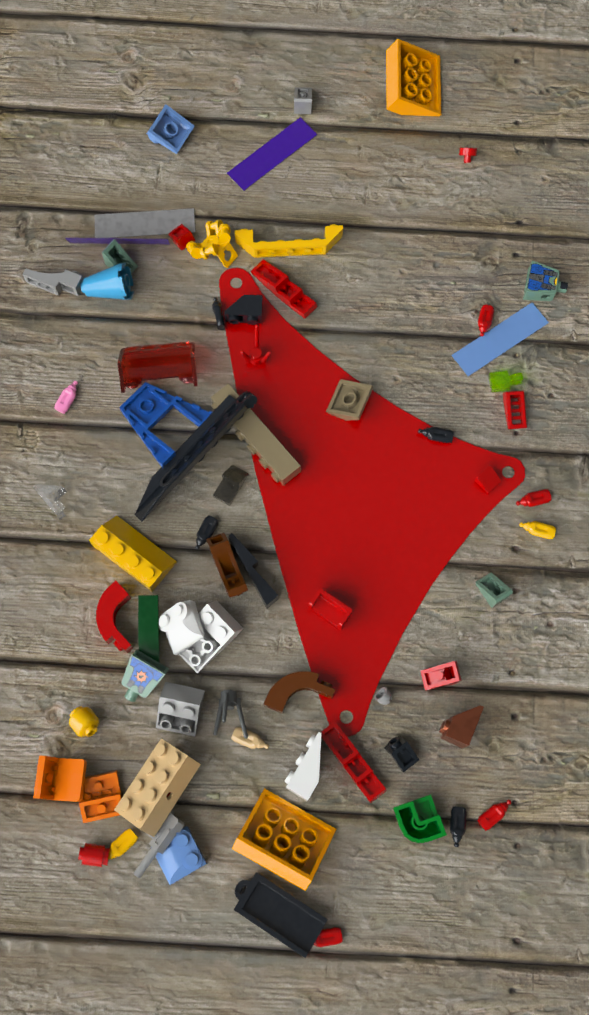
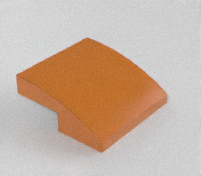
M117 770L85 777L83 798L79 802L83 823L120 815L114 811L122 799Z

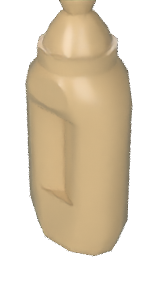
M236 727L231 739L234 742L248 748H269V744H265L258 734L247 730V739L244 738L241 727Z

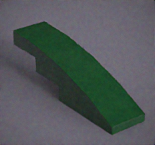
M138 595L139 651L160 663L159 596Z

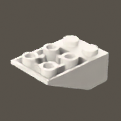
M217 600L208 603L198 613L204 637L179 653L196 673H199L244 629Z
M320 732L316 736L312 734L306 744V747L309 748L306 754L303 752L300 754L296 761L298 768L295 772L291 770L285 780V783L288 784L286 789L306 801L309 800L319 782Z

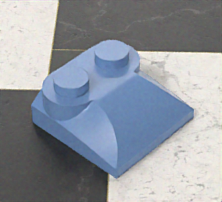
M165 105L146 134L153 143H160L177 154L195 126L168 105Z
M188 826L184 827L180 833H176V836L163 854L158 852L155 856L170 885L207 864Z

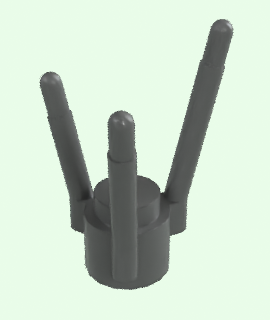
M221 691V699H219L213 732L214 736L218 733L221 715L222 722H226L227 710H233L234 706H236L244 738H248L241 709V698H237L236 691Z

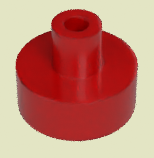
M460 147L459 155H464V163H471V156H477V148Z

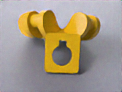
M216 220L215 222L207 221L206 239L202 243L190 241L187 243L186 249L195 259L203 258L206 260L210 254H213V256L217 255L224 267L228 268L238 257L230 243V226L223 224L222 220ZM225 250L231 252V257L227 261L225 260Z

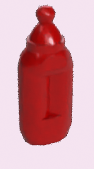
M483 305L480 310L478 326L481 337L484 336V333L492 325L494 307L491 305Z
M542 489L527 493L520 501L516 502V505L519 506L521 504L534 507L548 503L552 500L550 491Z
M511 800L494 804L479 816L477 821L485 831L491 829L504 818L508 805L512 803Z
M341 928L322 929L314 945L316 947H325L340 944L343 942Z

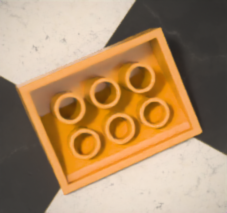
M397 39L386 50L387 110L400 115L438 117L441 115L440 55Z
M264 788L232 849L306 891L335 834L336 828Z

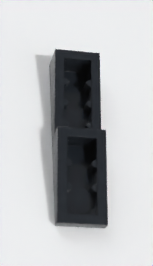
M231 533L228 536L229 541L266 609H268L279 599V595L255 570L258 566L256 558Z

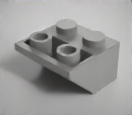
M165 682L159 698L156 728L195 737L205 690Z

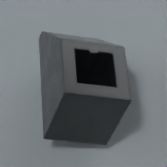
M243 295L225 310V322L230 324H262L263 296Z

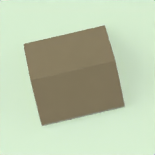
M340 379L326 412L346 421L360 420L373 386Z

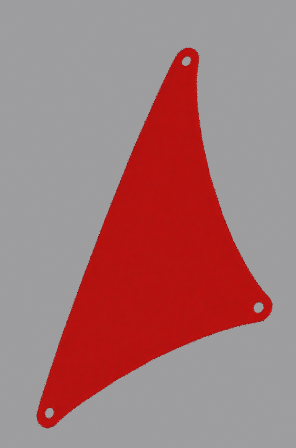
M230 268L221 274L219 288L237 394L240 396L244 391H249L257 397L255 406L250 409L301 466V472L283 486L280 481L277 483L272 478V472L268 467L265 469L260 464V458L257 454L253 455L251 453L274 546L311 672L319 674L318 683H321V681L328 682L335 689L332 699L319 694L328 723L330 725L335 721L347 737L353 736L362 729L377 685L402 634L428 590L470 533L503 498L524 481L525 468L522 462L515 457L477 447L454 436L452 443L428 439L422 433H418V429L423 430L433 426L400 409L373 390L360 420L346 421L328 414L326 410L340 379L361 382L321 353L293 328L262 294L249 272L241 268ZM240 278L242 280L241 287L233 288L230 285L231 279ZM243 295L263 296L262 324L258 323L259 348L263 351L264 356L268 351H271V355L265 364L262 363L256 366L250 362L247 363L240 353L243 350L249 356L250 350L255 348V325L225 322V310ZM490 465L501 479V482L487 494L475 482V479ZM510 466L514 469L515 474L512 478L503 476L502 470L504 467ZM319 588L353 609L351 616L341 630L308 608L309 602ZM344 710L350 711L353 715V720L348 724H344L340 720V714Z

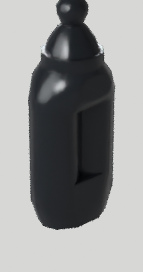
M214 297L212 309L215 314L218 330H224L222 305L217 301L218 298Z
M438 427L418 429V433H422L432 441L452 443L454 432Z
M208 515L203 520L196 535L197 545L195 549H200V546L207 542L206 539L212 537L218 525L216 518Z
M457 806L452 807L450 818V833L455 842V847H459V842L465 834L467 818L466 808Z

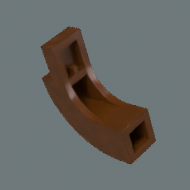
M225 533L206 539L229 598L239 596L243 592L248 591Z
M308 671L295 672L284 676L273 685L263 705L283 714L289 698L298 691L309 690L332 699L335 689L328 682L321 681V683H318L319 674Z

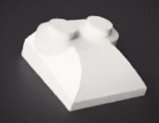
M195 601L178 602L165 611L158 620L159 629L166 632L174 655H178L204 637Z

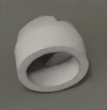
M386 687L380 688L375 694V700L382 705L390 704L389 700L393 698L392 693Z

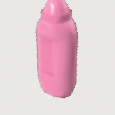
M74 381L73 384L63 390L55 404V410L63 414L68 411L76 397L77 381Z

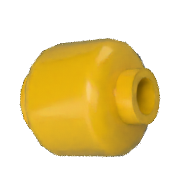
M80 706L71 712L69 725L79 737H91L97 732L100 721L91 708Z

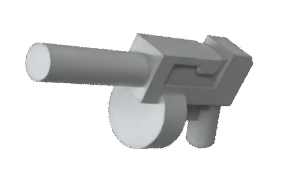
M173 809L155 837L147 834L152 838L149 843L152 847L133 874L136 877L141 878L157 853L163 854L176 836V833H180L184 827V822L174 815Z

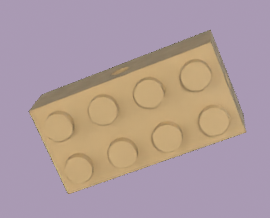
M161 738L114 811L140 830L155 837L201 764Z

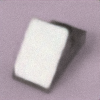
M231 465L222 474L223 479L213 497L230 506L249 473Z

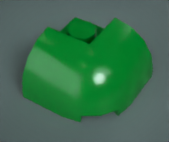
M431 795L393 807L399 828L410 841L425 843L447 835Z

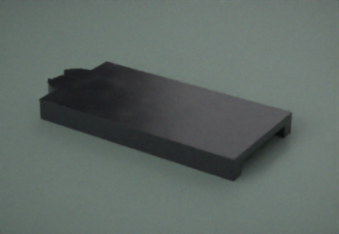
M257 872L251 881L242 880L236 885L235 895L239 901L234 911L306 958L328 919ZM246 886V890L241 894L243 887Z

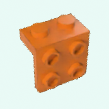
M39 756L33 798L80 802L83 798L87 761L84 759Z

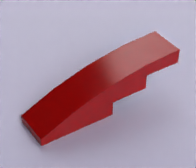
M264 259L251 270V273L267 289L306 319L318 307L317 303L306 296L300 287L292 283L286 274Z
M335 721L320 732L323 741L370 803L387 791Z

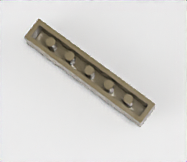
M227 384L211 396L213 403L211 406L215 410L228 395H231L234 399H237L239 395ZM250 408L244 412L241 419L232 425L236 430L235 434L239 440H244L248 444L246 447L253 455L257 454L260 458V464L265 469L267 467L272 472L271 476L277 483L280 481L284 486L301 472V466Z

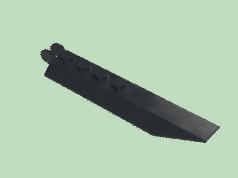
M244 391L237 399L228 395L175 452L176 455L152 476L135 513V516L141 522L145 520L187 473L204 459L205 454L217 445L218 440L230 431L231 426L243 417L244 412L255 406L257 397L249 391Z

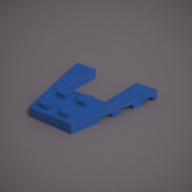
M145 382L120 406V411L163 468L176 453L151 433L150 430L173 407L198 427L210 416L212 411L203 410L194 403L185 402L182 398L167 394V391Z

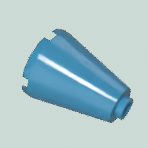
M120 263L84 278L83 282H81L82 293H85L88 297L131 300L134 291L130 292V286H134L129 266L125 267L126 263Z

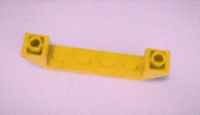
M332 224L325 226L324 239L277 240L275 242H253V230L240 229L235 230V243L254 258L324 255L342 238L343 225Z

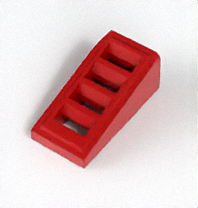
M524 391L504 392L503 403L507 428H527ZM510 398H517L518 401L511 402ZM518 405L519 409H511V406ZM520 412V416H512L511 414ZM512 420H521V423L512 424Z

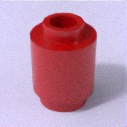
M85 843L84 847H80L78 860H82V865L107 866L110 848H105V845Z

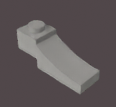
M26 268L23 272L26 283L59 296L62 290L79 296L81 293L83 278L76 271L71 272L65 269L62 273H42Z

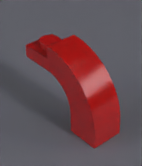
M114 581L104 591L98 602L96 622L100 634L108 644L115 639L116 641L113 644L120 652L124 649L129 653L133 647L118 631L116 616L120 608L131 597L117 581Z

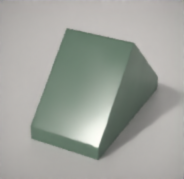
M115 239L102 251L105 265L109 268L120 263H126L125 267L129 266L132 274L138 267Z
M489 573L475 582L491 608L506 600L513 593L512 589L493 573Z

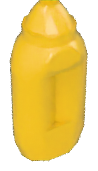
M537 521L521 522L519 524L520 527H523L532 535L546 539H554L556 527Z
M130 828L125 830L111 843L108 860L122 856L137 842L138 837Z

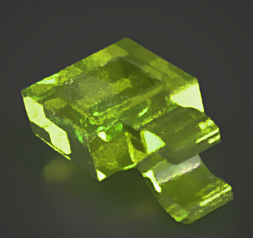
M508 371L490 372L488 375L491 392L509 391L510 385L522 384L521 381H523L522 373H515L509 376Z

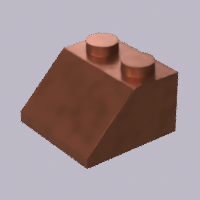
M481 705L443 721L439 733H442L440 739L460 748L469 746L484 707Z

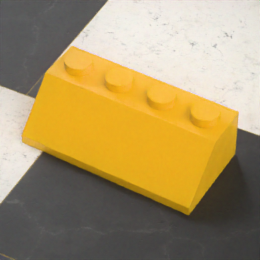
M118 516L101 525L89 539L93 547L151 592L155 590L177 563L176 560Z

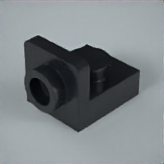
M401 736L391 739L388 745L384 747L402 772H405L419 761L409 743Z

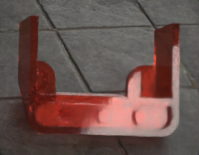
M194 342L133 346L120 350L117 365L121 393H125L126 387L129 389L137 388L142 381L179 378L185 384L194 383V386H198Z

